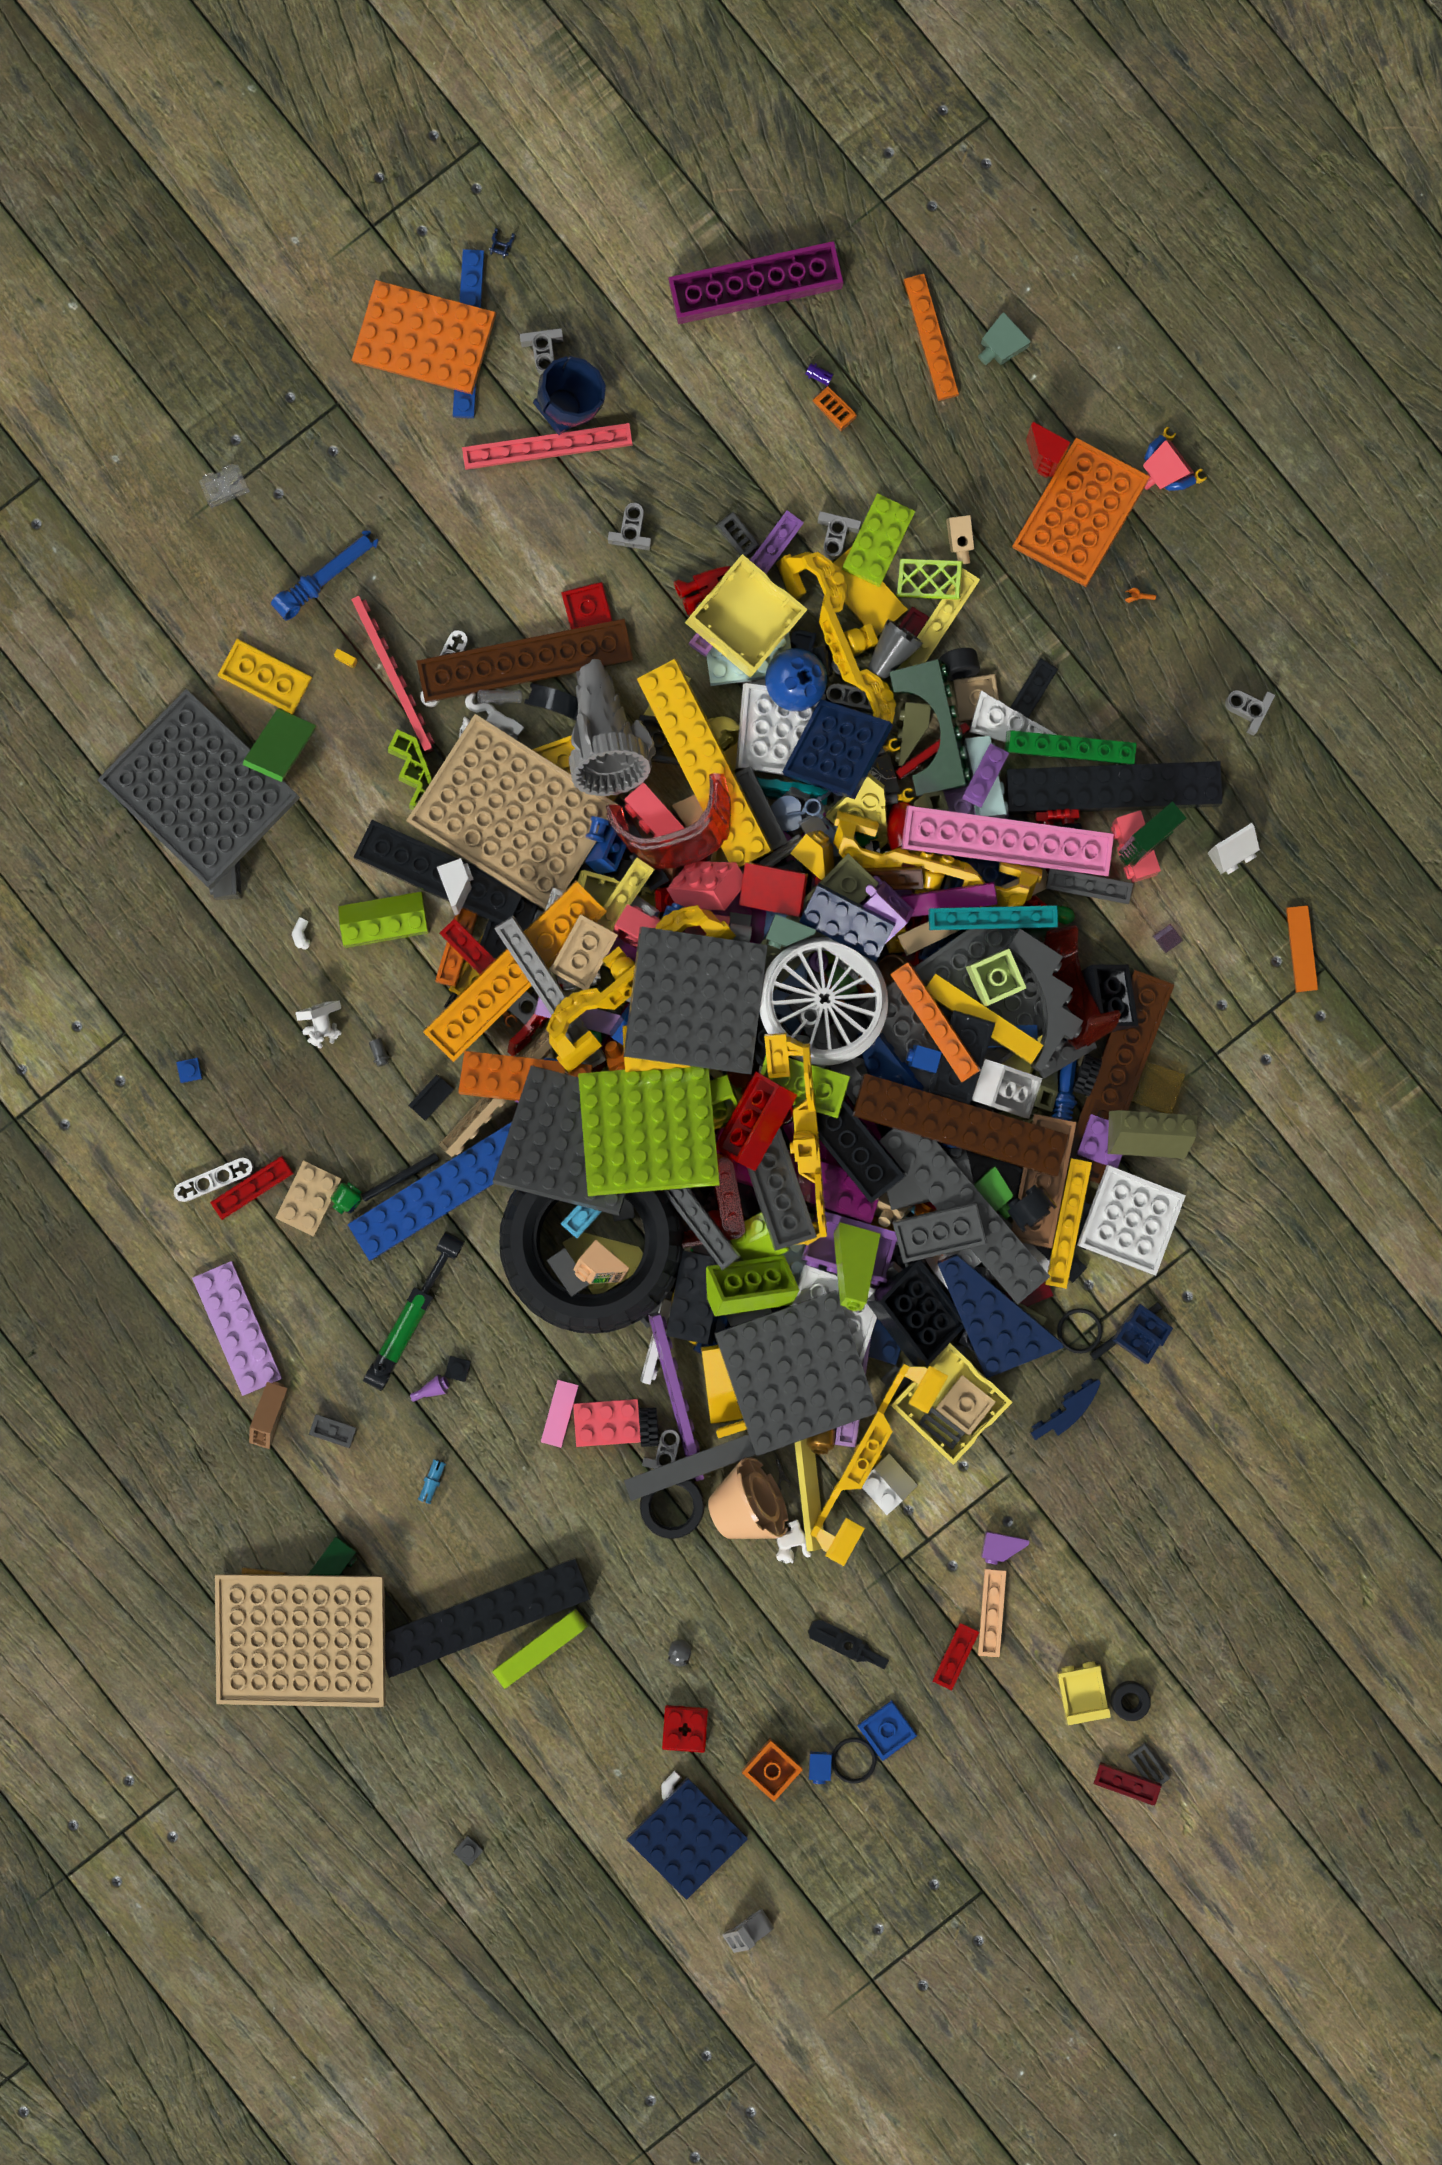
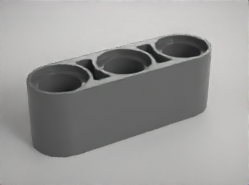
M832 684L828 687L826 691V700L828 702L854 710L873 713L867 695L861 689L841 684ZM838 690L842 696L840 699L834 700L830 697V692ZM853 694H859L862 697V701L855 704L851 701L850 697Z

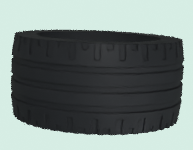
M691 1479L676 1484L689 1492L693 1499L694 1507L691 1517L686 1523L678 1527L664 1526L653 1516L651 1502L656 1492L641 1497V1517L645 1525L654 1534L663 1538L676 1539L690 1534L697 1528L704 1514V1498L698 1485Z

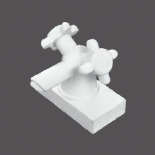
M340 1000L323 1002L295 1012L297 1021L312 1019L313 1026H307L302 1031L303 1035L310 1036L307 1040L308 1043L322 1048L321 1042L324 1041L323 1037L328 1036L330 1038L329 1042L334 1044L335 1039L342 1034L337 1029L336 1023H333L331 1028L328 1016L329 1013L341 1009Z

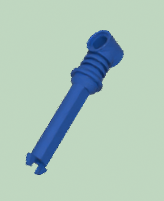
M363 531L362 537L313 575L301 576L298 582L299 585L295 584L294 589L291 587V592L282 591L272 599L271 605L285 621L295 617L301 609L300 604L302 606L305 605L304 601L308 602V598H318L323 585L370 548L374 547L376 549L379 542L378 539L371 543L367 538L372 534L371 531Z
M1077 1060L1060 1069L1058 1093L1054 1104L1055 1109L1052 1111L1054 1114H1051V1117L1065 1120L1073 1119L1070 1115H1073L1071 1110L1077 1105L1075 1096L1072 1094Z

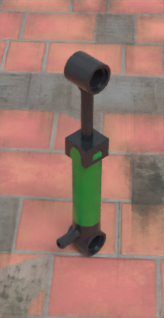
M447 1231L444 1233L436 1248L437 1251L441 1252V1255L422 1289L413 1288L378 1355L364 1376L363 1382L379 1391L384 1389L396 1364L434 1297L429 1295L432 1286L448 1258L450 1257L455 1260L465 1241Z

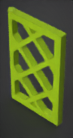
M900 559L896 596L960 599L963 562ZM905 564H915L917 566L910 575L904 572ZM926 565H937L939 569L929 576L923 567ZM947 566H957V573L950 577L944 569ZM921 571L927 580L917 587L911 578ZM942 571L949 580L939 588L933 579ZM908 581L916 589L912 593H902L903 586ZM929 582L937 590L934 594H924L921 591ZM951 583L956 587L955 595L942 592Z

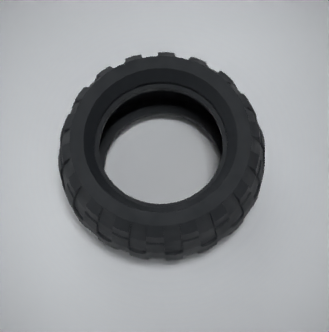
M515 1189L507 1202L499 1232L500 1259L511 1288L532 1313L556 1327L577 1333H607L625 1328L642 1320L666 1298L678 1276L682 1252L684 1251L685 1237L682 1218L664 1191L626 1193L625 1199L637 1210L645 1231L644 1253L633 1275L625 1283L611 1291L600 1294L576 1293L571 1297L567 1289L550 1275L544 1265L540 1251V1234L544 1220L559 1200Z

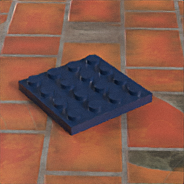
M820 699L782 773L787 777L855 799L893 725L890 721Z
M687 1777L626 1837V1840L687 1900L748 1838Z

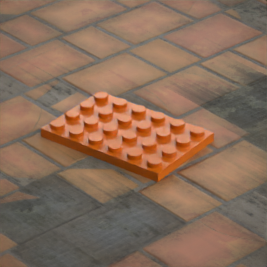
M375 280L351 361L472 395L496 313Z
M1075 438L1014 542L1013 549L1087 587L1149 482L1150 476Z

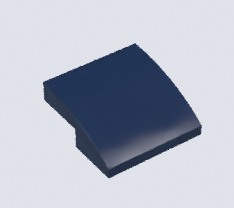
M1138 1304L1112 1340L1144 1364H1149L1159 1346L1164 1345L1173 1328L1143 1305Z

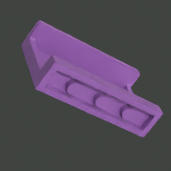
M817 1210L814 1212L812 1222H818ZM825 1212L827 1237H820L811 1244L805 1245L801 1260L807 1261V1266L818 1268L819 1265L827 1267L826 1271L837 1274L833 1234L839 1222L881 1234L871 1284L880 1286V1283H886V1273L890 1265L895 1243L898 1242L895 1232Z

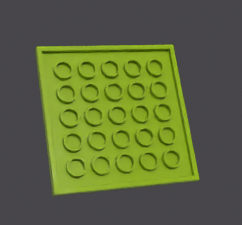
M691 1066L687 1068L653 1069L648 1071L625 1072V1070L578 1074L588 1196L719 1185L709 1069Z

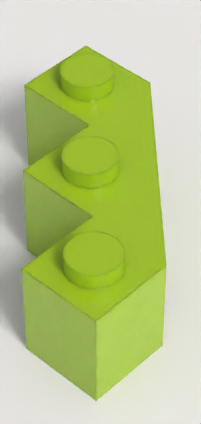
M397 729L388 747V753L405 760L398 781L416 788L409 804V809L413 810L432 779L417 738Z

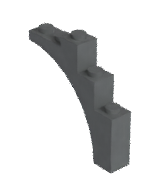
M1016 929L1004 948L1010 949L1011 953L1028 970L1040 995L1044 1018L1040 1043L1044 1046L1034 1059L1031 1067L1036 1071H1043L1052 1063L1053 1059L1051 1056L1054 1051H1059L1064 1043L1062 1038L1064 1037L1067 1040L1073 1039V1037L1076 1038L1083 1028L1081 1027L1083 1020L1062 1007L1070 1002L1072 998L1070 993L1073 988L1052 975L1053 973L1056 974L1061 968L1062 963L1060 961L1063 956L1023 930Z

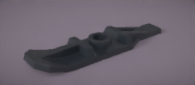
M821 1619L812 1621L808 1629L810 1639L856 1662L868 1661L884 1670L889 1662L888 1659L873 1652L867 1642ZM846 1642L853 1644L850 1650L845 1649L844 1644Z

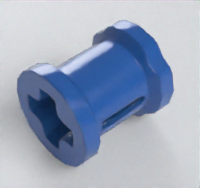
M591 816L590 820L592 823L589 833L585 837L593 841L604 842L603 836L609 821Z

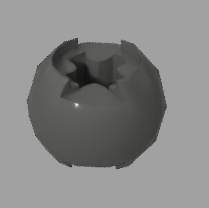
M685 1640L673 1641L668 1653L669 1662L676 1667L687 1665L691 1656V1645Z

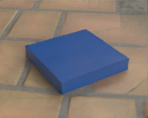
M892 1700L857 1725L882 1761L917 1736Z

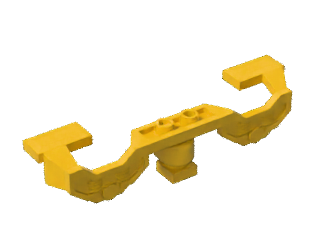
M805 552L795 556H791V554L783 556L776 562V565L788 593L796 600L807 593L799 573L807 569L817 576L824 593L819 623L824 633L825 642L830 647L833 661L838 666L843 680L855 685L866 693L874 717L893 723L896 702L889 685L868 669L860 671L854 658L877 645L878 639L872 624L864 625L860 629L854 628L843 632L836 613L841 612L843 609L847 590L845 578L840 568L819 552Z
M837 810L834 825L838 827L833 844L839 849L838 853L842 858L849 854L863 868L901 867L903 862L914 866H923L924 888L915 889L914 894L937 891L942 885L945 874L964 879L962 887L985 883L971 865L955 860L949 855L941 856L930 852L901 849V847L883 854L863 849L854 839L855 831L875 837L878 821ZM999 862V872L1019 877V883L1007 889L995 886L998 904L984 907H1016L1024 905L1025 901L1032 898L1036 883L1041 882L1042 868Z
M698 905L673 910L670 914L665 915L655 927V929L683 932L687 927L701 926L706 932L705 936L729 940L736 937L724 920L720 922L711 911L700 909ZM619 946L602 959L611 970V974L616 981L601 993L597 988L572 993L556 1006L554 1013L551 1015L546 1028L549 1032V1044L559 1055L556 1059L568 1073L602 1047L601 1043L590 1031L572 1044L565 1036L569 1024L586 1010L597 1008L615 1010L631 997L635 962L627 957Z
M787 1033L765 1034L768 1078L790 1077L789 1056H803L806 1099L793 1108L795 1131L793 1142L790 1143V1153L795 1155L799 1174L815 1183L818 1222H812L817 1237L795 1244L809 1245L820 1237H827L810 1043L803 1044L791 1036H787Z
M903 1363L892 1385L887 1390L885 1398L878 1407V1412L874 1415L863 1439L855 1447L852 1459L833 1489L830 1498L825 1503L823 1511L810 1532V1535L817 1539L823 1551L826 1552L825 1556L842 1566L846 1564L865 1528L848 1518L844 1519L836 1536L821 1527L841 1491L861 1489L874 1465H878L882 1458L880 1454L893 1432L884 1413L904 1376L919 1384L909 1404L928 1414L948 1378V1375L930 1365L926 1368L924 1366H907Z

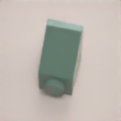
M775 914L765 940L769 941L768 945L780 949L781 946L786 947L814 935L816 930Z

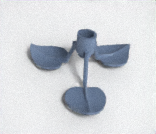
M828 791L817 799H809L805 803L803 811H801L802 805L800 801L793 796H783L773 803L771 808L783 831L790 832L799 829L801 826L798 822L803 820L801 815L805 813L815 818L819 817L830 828L824 833L828 835L829 841L833 845V856L842 857L838 853L839 849L833 844L838 826H833L823 816L824 805L822 800L830 796L831 793L836 796L843 795Z

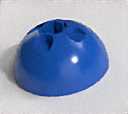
M800 648L786 649L778 653L770 661L765 676L766 688L770 697L778 706L789 711H804L816 705L824 695L827 686L826 670L821 660L812 652Z

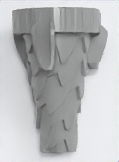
M592 659L589 664L584 665L576 672L578 685H576L578 715L571 737V743L575 747L569 756L571 778L574 786L586 794L597 796L618 795L636 788L647 779L652 767L651 758L655 755L656 750L652 737L640 720H636L630 727L624 708L621 706L619 693L615 694L612 677L608 674V671L604 670L601 660Z

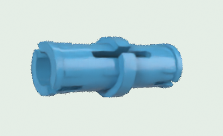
M433 1459L428 1476H425L423 1480L425 1483L418 1497V1500L423 1502L426 1494H428L425 1503L431 1504L436 1487H439L441 1483L439 1479L446 1466V1463L440 1462L438 1469H436L439 1460Z

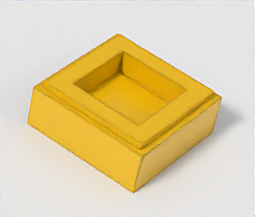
M338 648L334 653L336 660L351 668H355L358 662L355 657Z

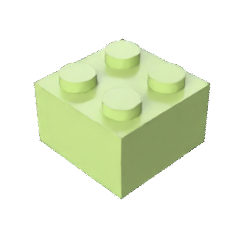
M1004 949L966 966L980 1002L984 1006L993 1004L1026 989L1010 949Z

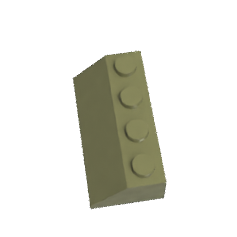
M1124 1110L1109 1111L1107 1154L1185 1159L1196 1139L1197 1115Z

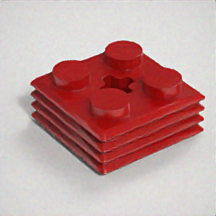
M666 1705L662 1749L704 1753L708 1709ZM684 1723L687 1724L688 1728H691V1731H687V1734H683L679 1730V1727H683Z

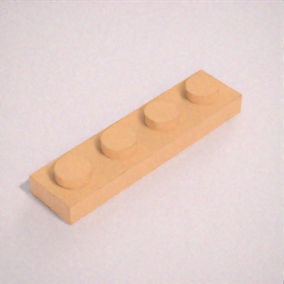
M984 1569L978 1656L1000 1657L1006 1570Z

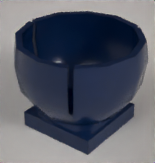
M566 356L554 360L540 375L537 398L534 399L533 404L555 432L560 435L571 427L588 423L599 412L604 404L606 385L599 370L588 361L572 356L568 358Z

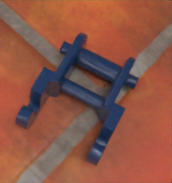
M495 228V233H493L491 239L493 245L492 248L489 247L490 255L494 252L503 255V259H505L509 255L507 253L508 248H512L515 234L512 233V238L509 242H499L496 239L498 228ZM496 244L505 246L504 251L496 249Z

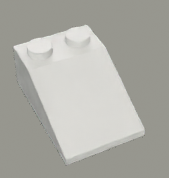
M1252 823L1215 845L1208 852L1209 857L1220 874L1227 872L1229 875L1239 868L1237 864L1243 860L1245 863H1248L1257 857L1255 853L1260 849L1254 825Z
M985 1059L972 1100L1029 1119L1043 1078Z

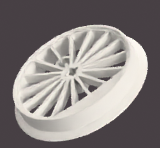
M817 937L802 940L787 947L771 962L763 977L759 1011L762 1023L768 1034L786 1033L781 1023L800 1014L802 1024L791 1037L794 1038L804 1026L814 1027L809 1042L811 1064L835 1065L859 1056L877 1039L887 1017L888 993L884 978L874 961L831 938ZM818 951L821 987L803 954ZM822 951H829L836 956L826 988ZM799 956L816 989L787 966V964ZM838 959H840L849 968L834 986L829 989ZM782 969H785L813 993L779 983L776 979ZM851 969L862 977L833 992ZM863 981H866L874 990V993L836 996ZM774 986L812 998L773 1001ZM827 996V997H828L827 1002H824L823 1004H821V1003H820V1000H821L820 997L823 998V997ZM875 997V1009L872 1012L837 1000ZM813 1002L780 1020L777 1019L774 1011V1005ZM837 1006L872 1016L869 1027L865 1030ZM833 1009L862 1033L857 1040L852 1043L849 1041ZM807 1011H812L816 1015V1020L809 1022L805 1019L804 1014ZM822 1011H824L827 1050L812 1048ZM828 1011L846 1043L844 1047L831 1048ZM790 1055L791 1057L803 1062V1056Z

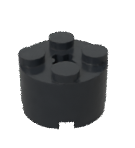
M1037 1185L1032 1186L1025 1192L1027 1194L1026 1197L1022 1200L1016 1198L1008 1204L1010 1209L1007 1212L1022 1232L1026 1231V1225L1032 1227L1051 1213L1048 1210L1050 1207L1054 1209L1058 1207L1043 1186L1039 1188Z

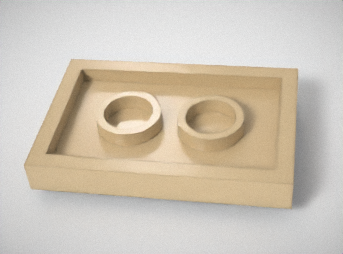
M580 914L549 971L583 990L589 989L603 964L602 959L608 955L618 934Z
M303 1160L278 1211L276 1219L315 1237L332 1202L331 1195L338 1188L342 1179Z

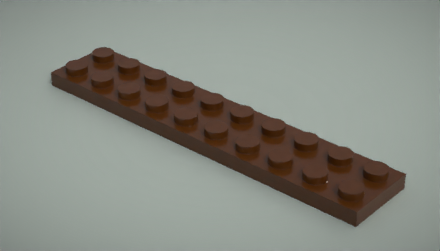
M625 619L417 660L416 662L425 703L471 693L573 674L584 665L589 664L592 659L601 660L603 666L607 667L632 662L633 657Z
M1137 970L1133 971L1131 981L1139 1026L1110 1033L1101 1057L1102 1063L1090 1096L1086 1097L1076 1124L1070 1158L1092 1162L1089 1181L1097 1184L1101 1182L1106 1165L1076 1155L1089 1116L1092 1114L1109 1120V1111H1128L1174 988L1172 983Z
M863 1074L852 1115L1054 1177L1058 1176L1068 1139V1134L869 1074Z

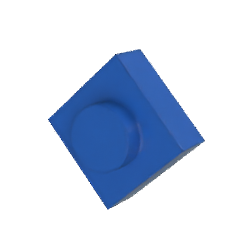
M198 1058L176 1062L180 1083L202 1079Z

